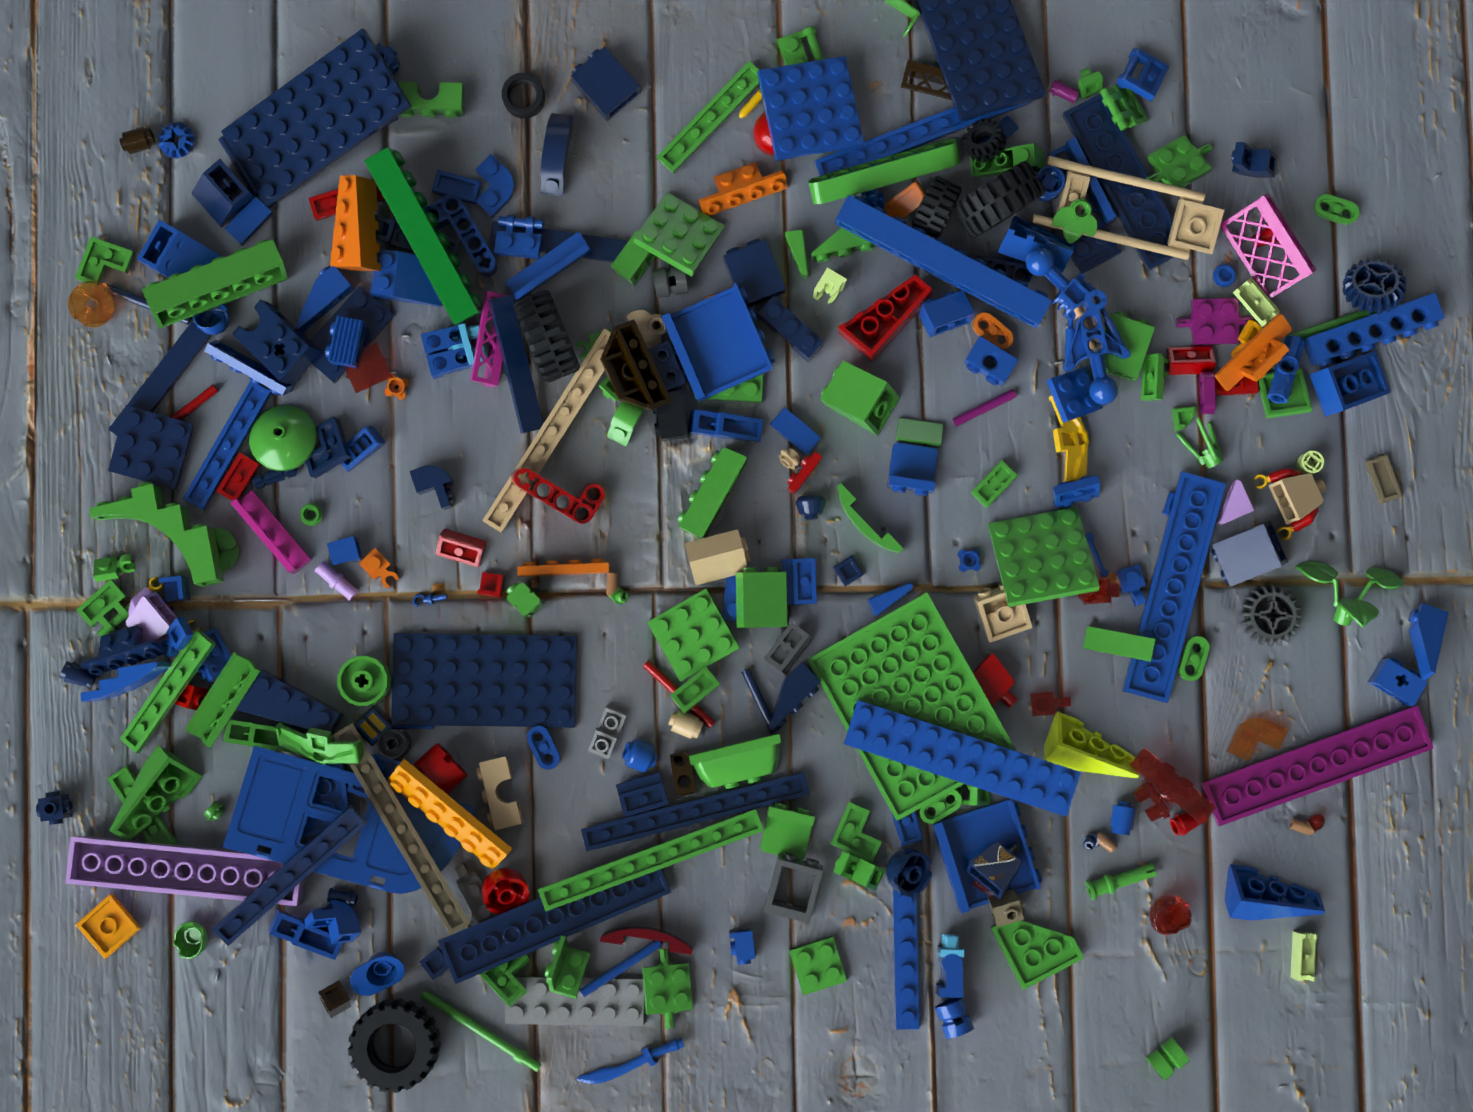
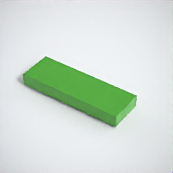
M1087 626L1083 649L1152 662L1156 639Z

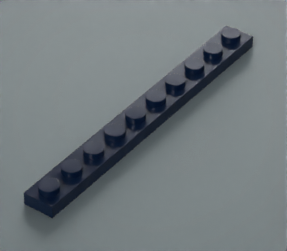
M802 772L582 828L581 832L587 852L810 794L805 774Z

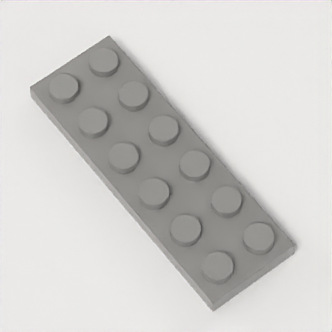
M514 976L523 985L527 993L510 1008L505 1003V1024L644 1026L643 978H613L586 997H583L579 990L577 999L550 992L549 985L546 983L547 977ZM584 977L580 989L598 977Z

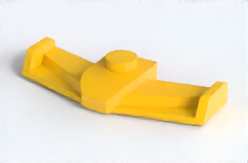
M1051 395L1048 398L1053 404L1061 428L1052 430L1056 452H1066L1063 482L1070 483L1087 476L1089 436L1081 417L1063 423Z

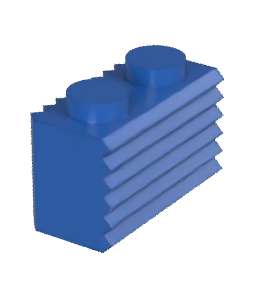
M337 316L336 322L333 321L331 323L330 335H333L332 342L327 344L325 356L328 357V361L331 364L359 368L367 324L363 320Z

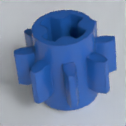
M876 189L862 192L861 196H859L866 201L865 204L871 207L885 208L884 194H878Z

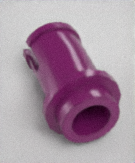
M1060 79L1059 81L1054 80L1049 90L1052 96L1057 95L1073 104L1079 90L1061 83L1062 80Z

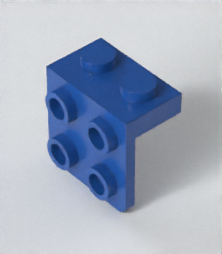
M895 443L892 448L887 487L899 493H905L906 490L915 491V495L928 496V493L932 494L935 490L934 477L938 455L937 449Z

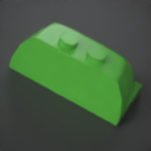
M777 733L689 755L690 764L693 766L698 777L710 788L725 785L726 789L739 786L740 781L748 780V784L761 781V776L771 774L777 769L780 760V735Z

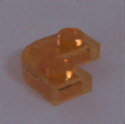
M1264 718L1248 719L1236 728L1226 752L1249 762L1257 742L1275 750H1280L1288 729Z

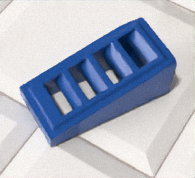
M365 426L347 442L351 458L353 459L352 462L347 459L341 463L347 472L351 471L386 443L374 426ZM361 440L365 444L367 449H364L363 446L359 443ZM353 446L360 453L359 456L352 449Z
M912 583L869 598L868 603L873 616L879 615L911 591L913 588Z

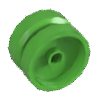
M356 656L349 659L340 668L337 676V687L341 696L347 702L356 706H373L381 703L389 695L392 688V674L389 667L382 660L372 656ZM364 677L369 680L368 684H363L362 680Z

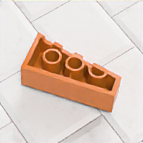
M340 175L330 266L350 271H381V263H377L380 243H376V231L379 230V225L374 214L377 210L375 180L357 175Z

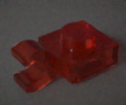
M1053 692L1030 694L1032 717L1056 715L1055 708L1071 706L1070 697L1054 698Z

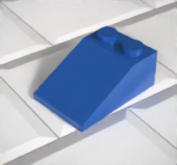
M380 249V253H377V263H381V271H373L370 291L374 298L442 307V302L416 255Z
M1376 351L1309 374L1325 417L1391 393Z

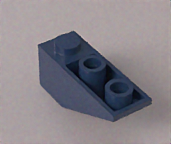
M802 662L782 681L767 729L769 732L774 728L778 731L787 722L785 717L790 712L794 715L803 706L801 701L806 696L810 699L819 690L817 685L821 681Z

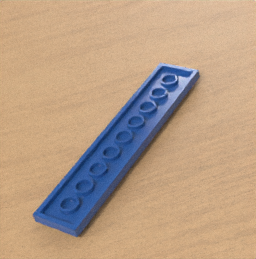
M1183 471L1179 474L1137 632L1138 636L1156 639L1152 662L1130 658L1122 688L1124 692L1168 703L1226 483Z
M857 700L844 741L845 745L1065 817L1068 815L1081 773L1074 769Z

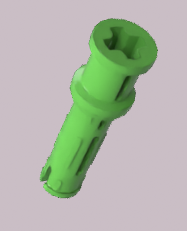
M1151 862L1113 876L1105 874L1103 878L1094 881L1086 880L1085 885L1088 895L1093 901L1096 900L1097 896L1106 893L1111 895L1118 888L1156 877V871H1153L1155 867Z

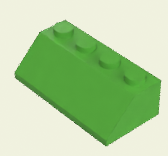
M725 447L722 448L721 452L718 450L715 452L711 459L713 463L710 471L705 470L699 481L703 484L699 491H693L688 500L691 503L687 511L683 509L677 520L680 522L679 528L698 539L706 537L747 464L746 456Z

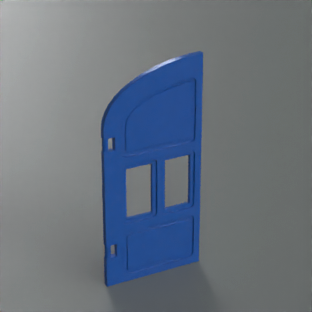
M254 746L223 847L285 864L305 846L300 844L307 817L331 823L344 812L312 803L320 776L362 787L355 773ZM392 789L438 869L442 872L456 854L461 843L456 838L448 836L439 824L430 821L421 809L412 806L404 795ZM371 801L364 817L367 820V824L360 830L353 858L333 853L313 871L396 894L409 893L422 888ZM457 802L474 816L475 806ZM258 845L272 848L271 853L258 851ZM372 875L384 878V885L372 882Z

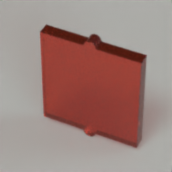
M377 343L362 349L358 369L344 366L347 373L346 378L350 379L356 394L392 378V374L386 364L387 359L383 357Z

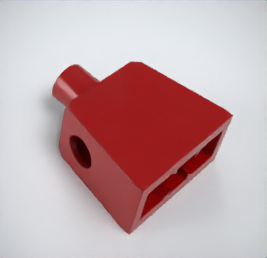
M990 653L973 671V674L991 706H994L1000 700L1006 707L1010 708L1018 700L1009 691L1015 681L997 657Z

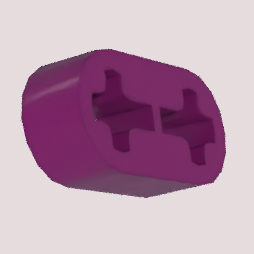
M1200 372L1199 401L1202 415L1215 413V379L1213 372Z

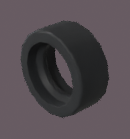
M517 73L510 76L504 82L502 100L507 111L513 116L520 119L531 118L542 110L545 103V92L541 82L534 75ZM520 83L530 84L536 91L537 98L535 103L528 108H518L510 99L512 89Z

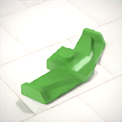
M282 722L275 726L279 746L309 758L316 763L359 764L364 755L362 740L333 741L330 731L311 727L306 732L307 735L286 727Z

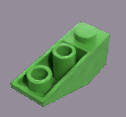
M1034 143L1005 148L1004 151L999 150L1001 154L999 156L995 154V159L993 160L987 158V162H983L982 159L980 162H977L976 159L973 160L970 157L972 178L998 176L1023 161L1030 163L1034 172H1039L1044 168L1043 149Z
M840 228L811 253V261L817 260V263L830 260L831 256L839 255L840 258L847 257L857 250L868 252L874 250L876 245Z

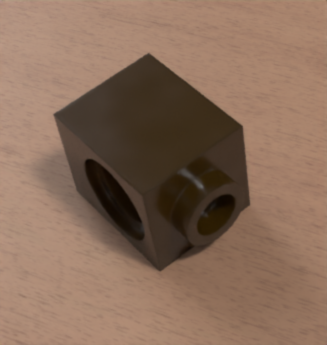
M340 980L318 992L320 1000L330 1018L351 1007V1001Z

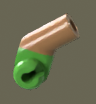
M607 573L606 594L615 603L623 604L628 601V593L618 586L617 573Z

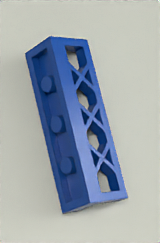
M1076 137L1068 140L1064 146L1048 154V156L1056 157V155L1066 151L1070 161L1090 166ZM1057 167L1058 169H1060V170L1062 171L1064 177H1066V173L1064 174V172H1063V170H1062L1063 168ZM1090 176L1087 194L1090 197V205L1093 203L1095 207H1091L1092 212L1097 213L1101 219V222L1097 223V228L1104 224L1112 223L1116 215L1097 178Z
M578 231L506 281L505 284L511 291L513 299L515 301L521 300L590 253L592 249Z

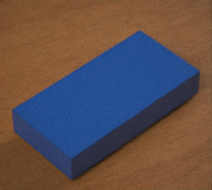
M438 170L432 187V193L443 196L455 194L462 201L476 205L482 183L481 181Z
M255 197L228 224L225 230L243 246L273 215V212Z

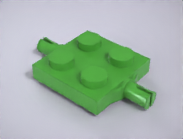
M1183 135L1149 155L1147 160L1154 167L1155 173L1146 177V179L1156 182L1161 180L1165 184L1184 188L1210 173L1212 168L1203 155L1211 152L1212 146L1210 143H1206L1197 148L1186 135Z
M669 948L659 949L661 963L642 967L645 1012L647 1015H665V1029H670V1027L675 1028L674 1014L679 1011L693 1010L690 970L688 962H670Z

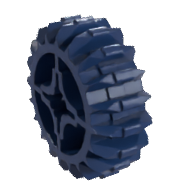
M1380 257L1376 261H1372L1371 258L1367 262L1360 260L1358 265L1353 264L1351 270L1346 272L1345 279H1343V293L1346 296V301L1351 302L1352 308L1359 307L1360 313L1363 310H1368L1369 315L1372 311L1380 314L1384 310L1388 313L1391 307L1396 308L1398 303L1403 300L1407 288L1406 277L1403 276L1402 270H1397V264L1390 265L1389 259L1386 262H1381ZM1363 280L1362 284L1357 285L1359 281ZM1392 287V289L1389 292H1385L1387 291V288Z

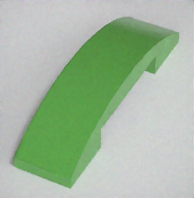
M842 483L837 486L840 504L855 528L877 546L899 554L904 548L889 533L881 539L851 507L856 498Z

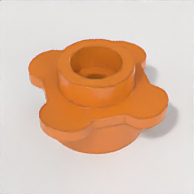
M390 375L384 393L388 397L395 396L399 400H403L406 398L405 392L410 382L407 378L401 379L395 375Z

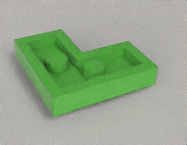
M91 236L75 279L99 287L106 267L128 274L135 252Z
M848 802L830 844L873 863L882 841L861 832L870 811Z
M523 955L479 975L510 1008L527 993L526 989L514 975L530 959L527 955Z

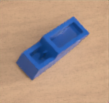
M696 409L691 411L688 433L732 440L761 442L763 419Z
M277 909L268 929L269 934L290 941L293 945L333 960L336 959L342 943L331 944L329 930L323 927L306 929L305 919Z

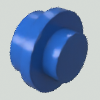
M1220 265L1213 272V280L1220 287H1228L1235 281V270L1229 265Z

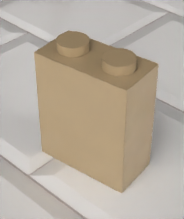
M738 529L685 543L696 586L735 576L736 573L743 572V568H748L747 563L751 562L745 537L740 538Z

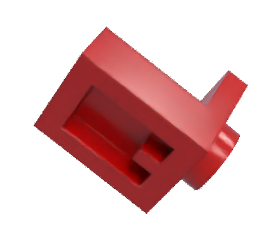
M188 684L175 704L187 709L197 710L209 689Z

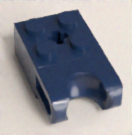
M260 299L254 307L260 316L258 327L251 331L250 329L238 326L233 335L280 382L294 385L320 354L321 350L271 303Z

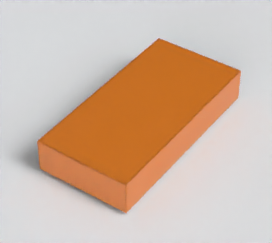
M915 181L885 203L884 210L886 215L892 218L897 216L905 219L916 211L925 195V191L920 183Z

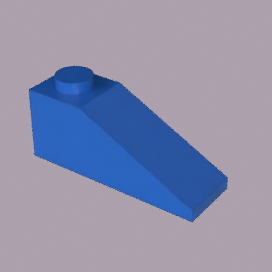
M325 267L320 271L319 277L315 280L296 323L297 328L303 333L355 290L336 267Z
M1422 603L1416 609H1412L1408 621L1411 622L1409 634L1421 679L1427 680L1436 672L1449 613Z

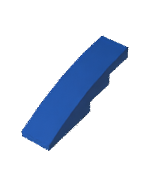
M152 662L117 668L118 678L99 680L100 690L80 693L81 702H97L133 691L155 679L171 667L170 662Z

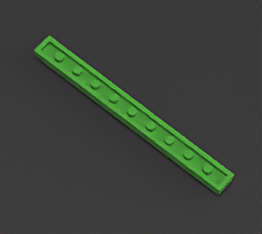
M754 809L539 888L538 892L545 911H549L764 831L757 810Z

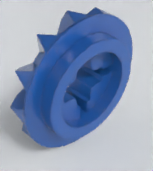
M170 122L166 127H162V131L158 135L159 147L164 154L171 158H182L188 155L194 147L195 137L192 130L181 122ZM174 133L178 137H182L178 140V147L173 142H170L173 139Z

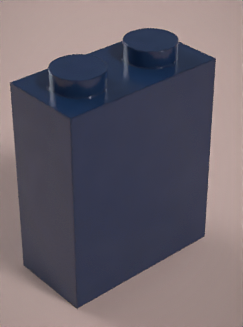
M604 46L600 50H594L589 55V60L583 65L582 63L578 64L572 70L570 76L572 83L603 118L608 121L639 95L641 91L637 82Z
M759 238L748 242L746 247L741 249L739 247L731 248L726 251V255H723L724 263L733 284L737 283L739 288L744 287L749 299L745 301L748 308L786 292L785 285L766 239L761 241Z

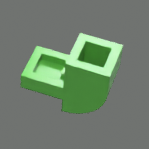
M621 401L611 420V426L606 437L626 447L646 409Z
M842 851L836 860L833 872L867 888L877 890L886 869L847 851Z

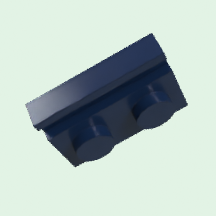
M1106 224L1097 228L1098 230L1110 232ZM1083 236L1073 242L1076 245L1071 259L1079 269V273L1084 274L1121 253V250L1117 247V243Z
M660 772L616 784L624 817L669 804Z

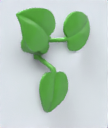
M1318 561L1303 562L1295 567V569L1300 570L1305 576L1316 582H1332L1334 584L1333 606L1337 608L1333 620L1344 626L1351 625L1352 619H1354L1363 628L1370 621L1378 617L1379 610L1369 602L1362 600L1372 584L1377 583L1382 588L1394 589L1402 586L1405 582L1387 569L1371 567L1366 571V576L1370 580L1357 600L1341 598L1339 601L1338 580L1335 578L1338 576V572L1333 567Z

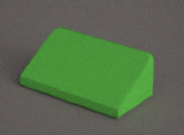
M898 418L895 440L940 447L943 424Z

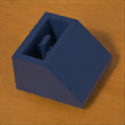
M221 159L217 160L202 173L191 193L221 228L255 198Z

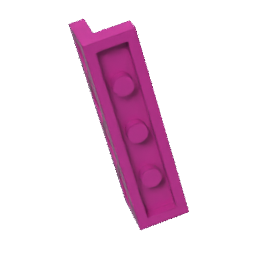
M485 291L470 381L483 383V386L495 387L499 385L503 358L494 322L491 336L486 329V322L493 319L488 300L507 295ZM489 341L488 356L486 357L482 347L483 344ZM485 363L484 378L478 377L479 367Z
M253 490L241 500L234 499L230 503L289 573L296 574L312 560Z

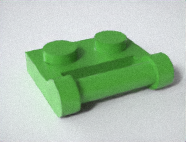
M815 26L777 39L785 66L809 62L801 42L805 39L809 42L815 61L824 60L816 38Z

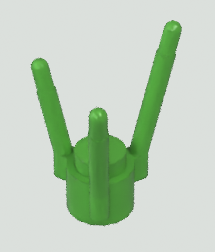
M1197 417L1196 421L1208 448L1201 451L1203 456L1180 433H1176V436L1197 458L1200 465L1206 464L1209 469L1224 461L1223 453L1219 448L1212 423H1207L1211 437L1210 440L1201 418Z

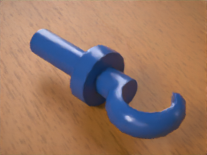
M430 593L425 597L422 594H418L413 598V604L415 607H418L416 600L419 597H422L424 603L433 605L435 601L448 599L447 594L433 596Z

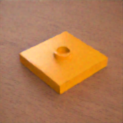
M113 893L109 894L75 924L104 959H108L142 929L141 925Z

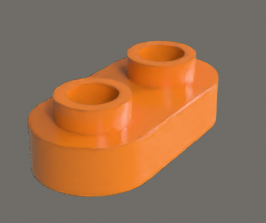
M980 313L973 320V330L978 336L983 337L1004 351L1012 345V332L991 314ZM986 322L988 327L982 329L980 323ZM1002 336L1005 342L1003 344L998 343L997 337Z

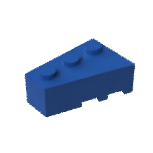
M1014 215L998 249V253L1026 262V257L1032 249L1038 247L1046 248L1054 256V266L1063 273L1076 244H1070L1064 238Z

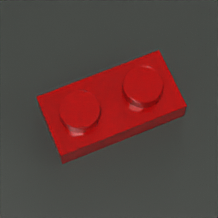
M239 452L216 492L231 501L234 499L240 500L252 477L255 476L261 465Z
M814 452L812 456L807 454L800 464L803 466L798 474L794 472L786 482L789 484L787 490L790 493L796 494L821 461L822 456L817 452Z

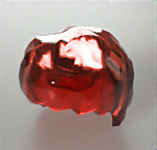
M1165 893L1155 898L1150 906L1151 926L1162 935L1176 934L1191 925L1192 913L1189 904L1180 896Z

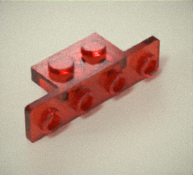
M1143 748L1130 763V766L1197 822L1204 823L1215 809V805L1193 788L1194 784L1185 777L1181 778L1175 773L1176 769L1167 762H1161L1147 749Z

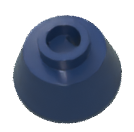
M807 495L798 497L795 504L799 514L803 515L805 520L818 519V515H822L826 500L823 496Z

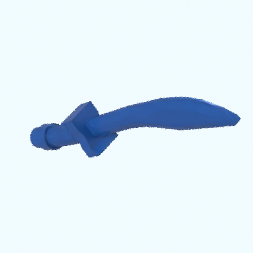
M683 1039L670 1040V1042L652 1050L648 1045L641 1049V1052L644 1053L643 1055L625 1064L602 1068L578 1076L577 1080L588 1084H599L619 1077L647 1062L651 1067L658 1063V1060L655 1058L683 1048Z

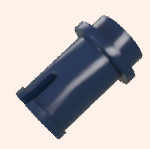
M330 888L327 902L330 903L332 900H338L348 904L350 907H355L358 893H354V890L348 892Z

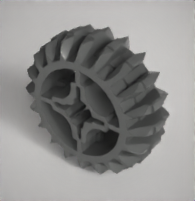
M1269 585L1268 590L1265 586H1260V592L1254 589L1252 590L1253 597L1250 595L1245 597L1249 604H1241V607L1246 609V612H1240L1239 616L1245 617L1246 620L1241 621L1240 624L1248 625V628L1244 630L1245 634L1253 632L1250 637L1252 641L1259 637V645H1263L1265 641L1269 647L1273 646L1274 642L1277 646L1282 645V639L1285 642H1289V635L1296 636L1297 633L1293 627H1301V624L1296 622V619H1302L1303 616L1297 615L1296 611L1301 610L1302 607L1294 606L1298 599L1296 597L1289 599L1292 592L1286 591L1283 594L1284 588L1282 586L1275 589L1274 585ZM1267 597L1264 609L1258 612L1255 611L1257 604ZM1275 599L1284 605L1287 612L1279 610L1278 602H1275ZM1271 612L1274 613V615H1279L1280 617H1275L1270 620V618H1267V616H1262V614H1267ZM1255 619H1259L1264 623L1266 633L1257 626ZM1280 620H1287L1284 628L1277 634H1274V629H1277V623Z

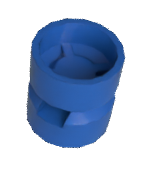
M1046 166L1037 173V177L1045 188V195L1038 199L1041 202L1055 200L1065 184V177L1060 169L1054 166Z
M963 997L952 998L935 1006L939 1020L944 1021L941 1026L946 1039L964 1035L974 1029L970 1016L965 1015L967 1007Z

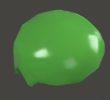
M188 921L179 925L174 932L173 946L179 950V956L182 958H194L200 955L208 946V933L199 922Z

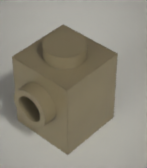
M1014 888L1007 890L1001 900L994 894L987 896L991 914L997 927L1024 920L1022 910H1025V904L1022 896L1018 897Z

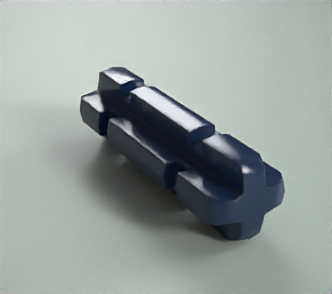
M297 469L288 471L270 470L264 472V475L258 474L253 476L252 482L256 489L265 487V484L271 485L286 480L285 477H295Z

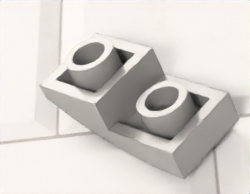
M606 705L588 751L609 759L627 713Z

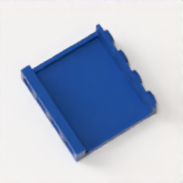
M734 283V287L674 314L667 313L661 316L694 395L699 402L774 369L772 363L776 361L771 349L766 351L763 342L767 341L763 330H757L754 321L758 320L753 308L748 309L745 302L749 299L744 287L739 288L737 283Z
M1012 799L994 803L932 824L957 907L961 914L969 912L972 908L988 904L987 896L993 895L966 871L969 862L996 842L1005 848L1012 842H1015L1022 848L1021 854L1017 857L1022 862V865L1007 890L1014 888L1016 894H1020L1032 889H1041L1039 883L1042 882V877L1039 869H1035L1032 862L1035 860V855L1032 847H1028L1025 838H1028V833L1025 825H1020L1018 816H1021V811L1018 803H1013Z

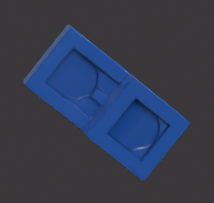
M785 407L769 424L804 455H807L821 439Z

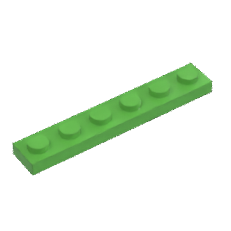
M748 61L657 156V160L674 174L759 86L757 75L759 69Z
M201 630L193 632L194 635L188 644L177 655L171 667L168 668L120 737V740L135 753H140L215 647L216 643Z

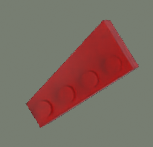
M914 275L893 289L891 293L875 301L873 305L863 312H859L854 318L838 326L839 334L873 363L920 311L922 304L933 297V289L917 275Z

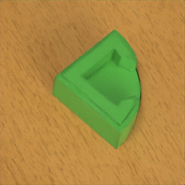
M1196 406L1172 409L1174 432L1184 429L1191 423L1195 416Z

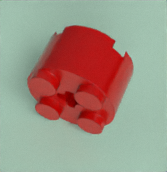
M439 743L433 745L413 764L418 771L447 795L468 776L464 769L455 762L453 757Z

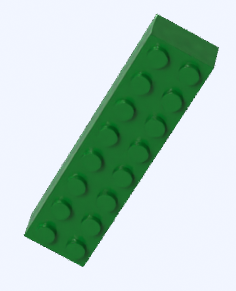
M387 147L365 159L366 166L453 324L460 325L482 313L481 307L483 302L478 294H473L470 287L473 284L467 274H462L459 266L462 264L457 255L449 251L448 246L451 244L446 235L437 229L436 226L439 225V222L434 213L428 212L425 206L428 205L425 196L422 192H417L414 185L417 182L411 172L404 169L403 165L406 162L401 153Z

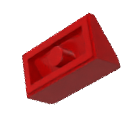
M1212 346L1167 347L1169 375L1214 372L1216 361Z
M443 529L439 535L435 555L479 568L487 541Z

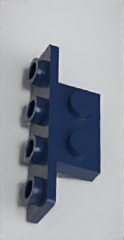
M135 625L101 636L98 657L82 661L81 667L89 671L90 674L102 675L111 670H118L117 668L154 659L157 656L166 654L167 649L153 640L141 643L143 629Z

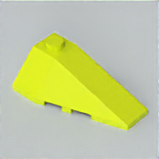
M1056 712L1044 744V757L1046 761L1077 771L1129 778L1139 777L1138 758L1117 744L1110 745L1101 739L1102 735L1095 731L1093 734L1083 727L1084 723L1061 712Z

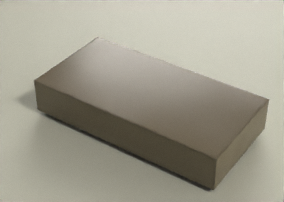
M1388 454L1364 462L1379 504L1403 497Z

